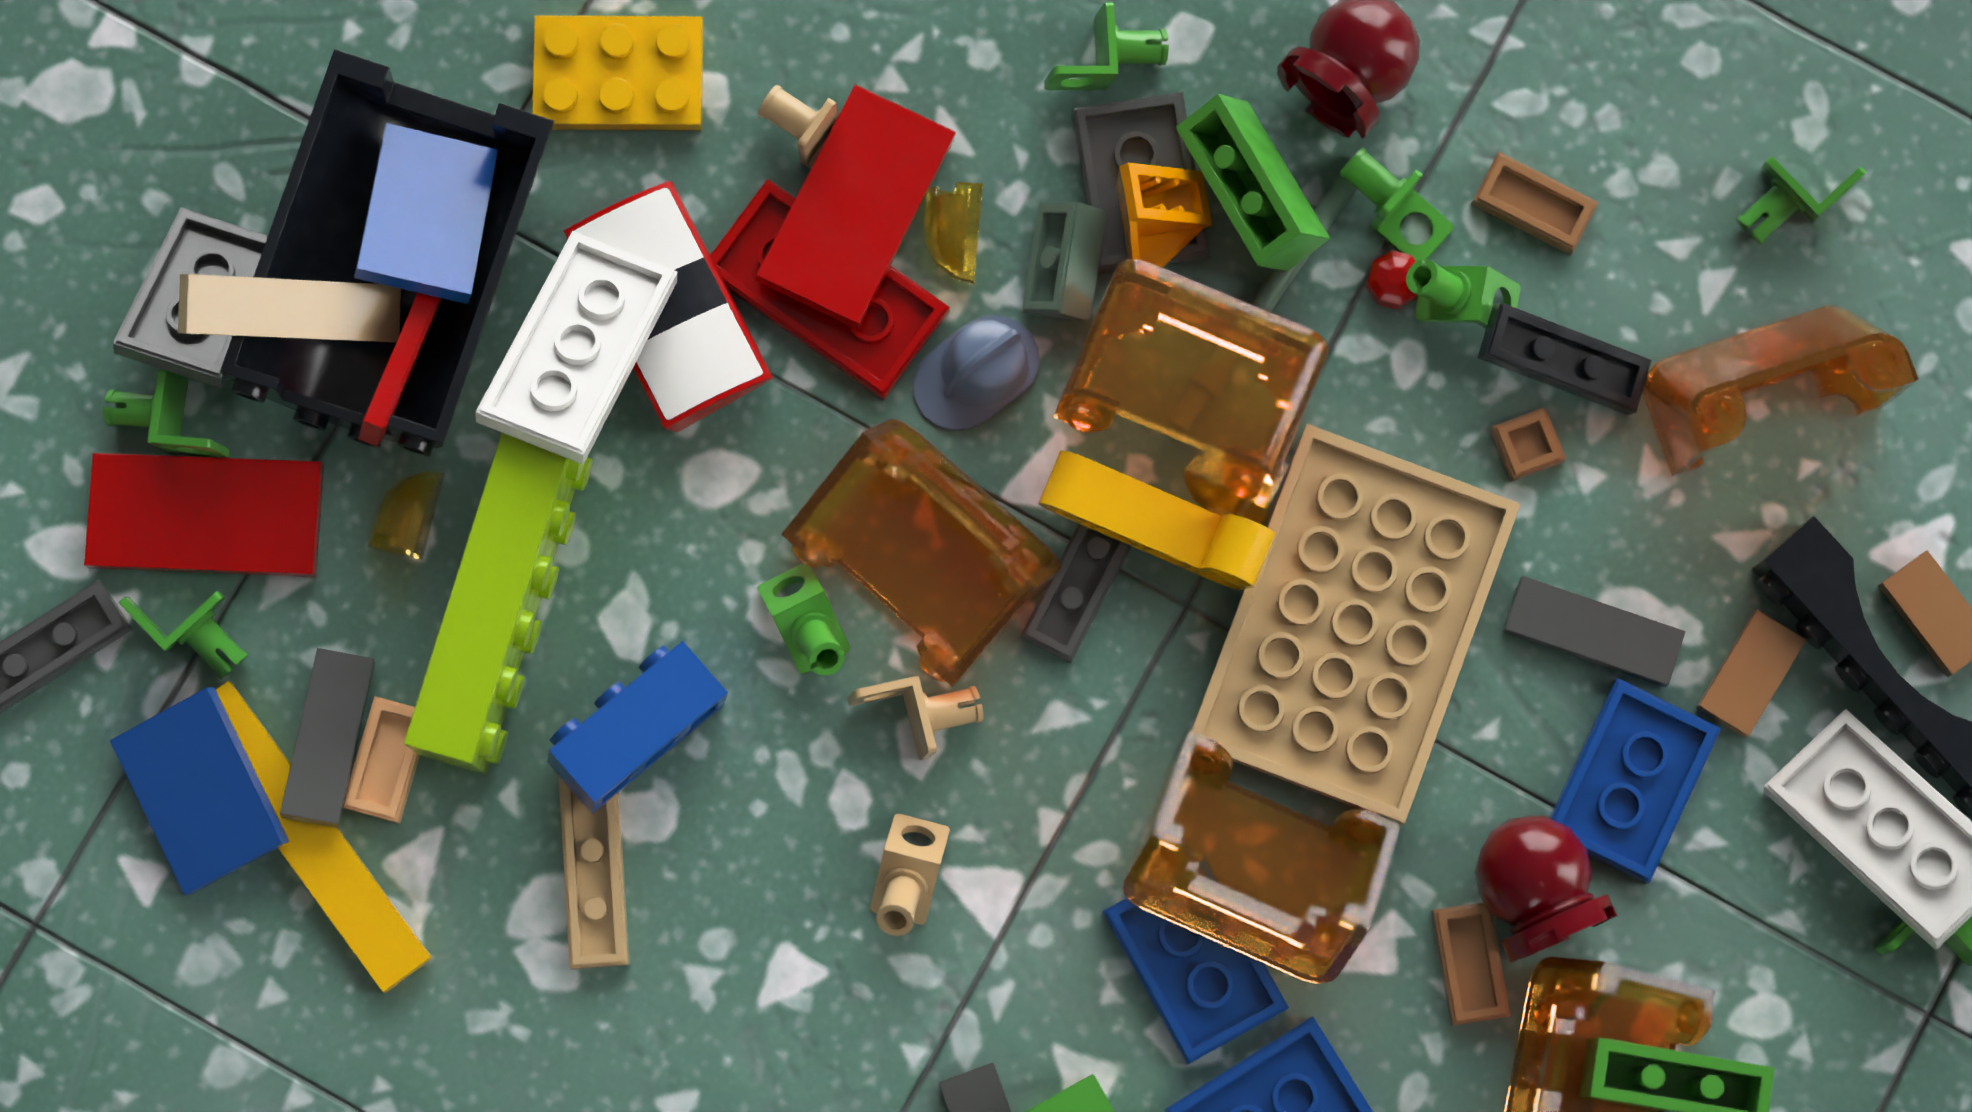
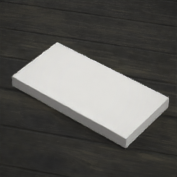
M572 231L475 412L476 422L584 464L677 283L678 272Z
M1847 709L1840 713L1764 785V793L1935 950L1972 916V822Z

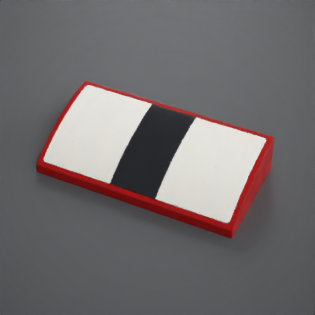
M669 180L632 195L564 230L567 239L572 231L678 272L677 283L633 367L664 429L678 433L774 379L672 181Z

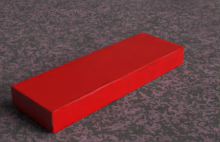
M417 293L364 417L359 440L376 447L378 443H382L388 429L387 425L390 416L395 413L442 298Z

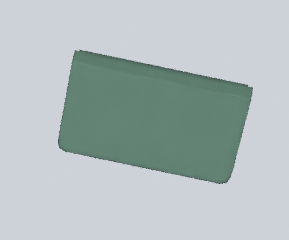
M1081 202L1039 203L1022 313L1071 320L1090 319L1106 222V212L1104 210Z

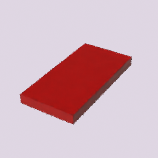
M855 84L756 274V282L858 330L955 140L956 132Z
M767 179L711 253V257L728 290L876 396L885 400L948 315L950 307L900 271L890 266L857 330L756 282V274L796 199Z
M93 453L84 566L92 569L317 577L324 465L319 461Z

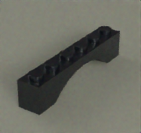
M1813 516L1800 525L1752 568L1753 572L1760 578L1757 580L1758 588L1776 606L1780 607L1783 604L1798 620L1796 628L1800 635L1814 648L1820 649L1823 647L1838 663L1835 666V671L1841 680L1856 692L1863 690L1877 706L1874 709V713L1878 720L1893 734L1899 735L1902 733L1917 749L1913 755L1919 765L1934 778L1941 776L1956 792L1953 796L1954 802L1965 815L1972 819V721L1953 715L1923 697L1898 674L1879 649L1864 619L1856 589L1853 557L1819 520Z

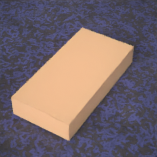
M374 696L349 780L344 809L400 824L420 758L419 754L404 744L415 707Z

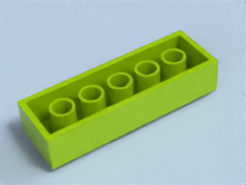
M504 433L501 434L404 741L407 747L420 756L487 775L490 762L499 764L508 737V731L502 730L501 726L507 707L516 709L520 701L525 683V676L518 674L524 653L533 654L536 649L542 628V621L535 620L541 598L549 600L555 589L559 567L552 565L558 544L567 545L570 540L576 518V513L569 511L575 489L584 491L592 469V458L587 457L584 464H580Z

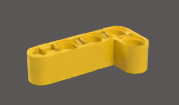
M1060 450L1038 503L1043 508L1059 516L1236 590L1254 588L1275 536L1274 531L1257 522L1233 514L1220 516L1086 457Z

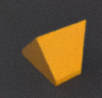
M1126 163L1119 167L1116 190L1135 294L1204 228L1212 225L1204 176L1201 171Z

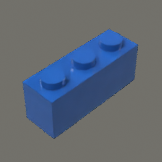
M684 641L680 642L671 651L665 645L655 650L638 667L642 672L639 677L626 687L621 681L612 685L595 701L594 704L598 708L595 713L582 723L577 718L571 719L550 738V742L554 746L548 751V764L592 814L724 706L728 692Z

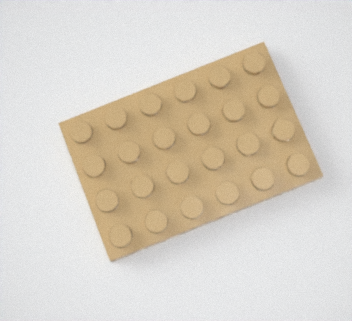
M1306 424L1267 527L1275 532L1274 539L1254 588L1246 589L1242 593L1186 744L1394 823L1405 824L1521 504Z

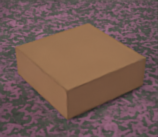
M1545 407L1495 425L1490 429L1511 482L1561 464L1566 460Z

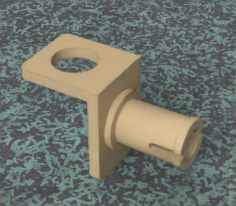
M779 85L771 89L758 111L760 117L766 118L799 140L797 146L800 163L809 169L812 168L838 118L837 104L830 98L816 112L785 92Z
M919 675L859 688L847 697L848 705L855 706L903 695L919 760L928 759L937 752L934 739L935 731L983 721L982 704L958 708L974 704L975 700L980 699L975 686L927 697L922 691Z
M903 814L894 815L870 905L871 911L879 914L876 917V922L883 932L893 936H901L911 931L912 923L925 924L950 832L948 826ZM909 832L921 833L929 837L933 844L929 846H915L904 840L902 835Z

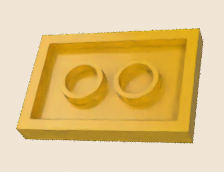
M535 15L532 114L554 120L552 130L702 131L703 17Z

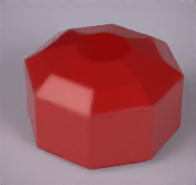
M1389 251L1372 262L1366 289L1377 305L1399 310L1418 297V295L1408 289L1406 284L1408 270L1416 262L1412 255Z

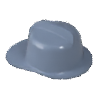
M1002 315L979 317L968 322L932 349L920 362L913 380L914 399L921 413L934 425L952 431L971 429L987 421L1021 395L1032 384L1040 365L1038 346L1031 332L1016 320Z

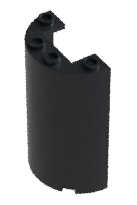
M334 49L253 278L378 284L356 279L354 276L386 123L498 149L469 303L465 304L442 298L395 413L390 416L387 425L388 429L384 436V440L396 442L399 447L405 450L430 456L433 448H441L444 445L554 125V120L499 103L495 115L395 83L388 66ZM401 289L400 333L417 292ZM232 336L220 372L234 382L231 392L238 396L264 403L265 399H269L295 410L293 420L300 424L318 430H326L328 423L350 429L347 437L351 440L367 446L380 448L381 444L379 443L376 447L358 438L364 417L396 342Z

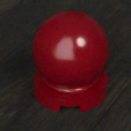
M1338 0L1320 14L1310 33L1309 48L1298 46L1291 49L1278 65L1277 76L1287 92L1295 85L1312 102L1304 111L1326 128L1346 138H1349L1356 130L1361 138H1365L1379 121L1380 112L1376 103L1392 99L1408 86L1419 60L1420 38L1412 20L1393 0Z
M1545 816L1508 819L1492 830L1483 844L1475 867L1479 896L1493 916L1513 926L1511 928L1513 935L1501 941L1510 963L1543 951L1570 939L1569 936L1591 926L1594 928L1618 916L1608 894L1594 899V895L1588 893L1592 869L1587 849L1570 827Z

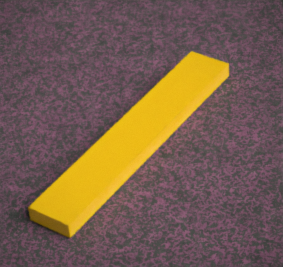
M228 680L218 687L216 692L290 841L278 849L382 992L387 993L433 959V957L339 828L281 818L280 811L291 763L233 683Z

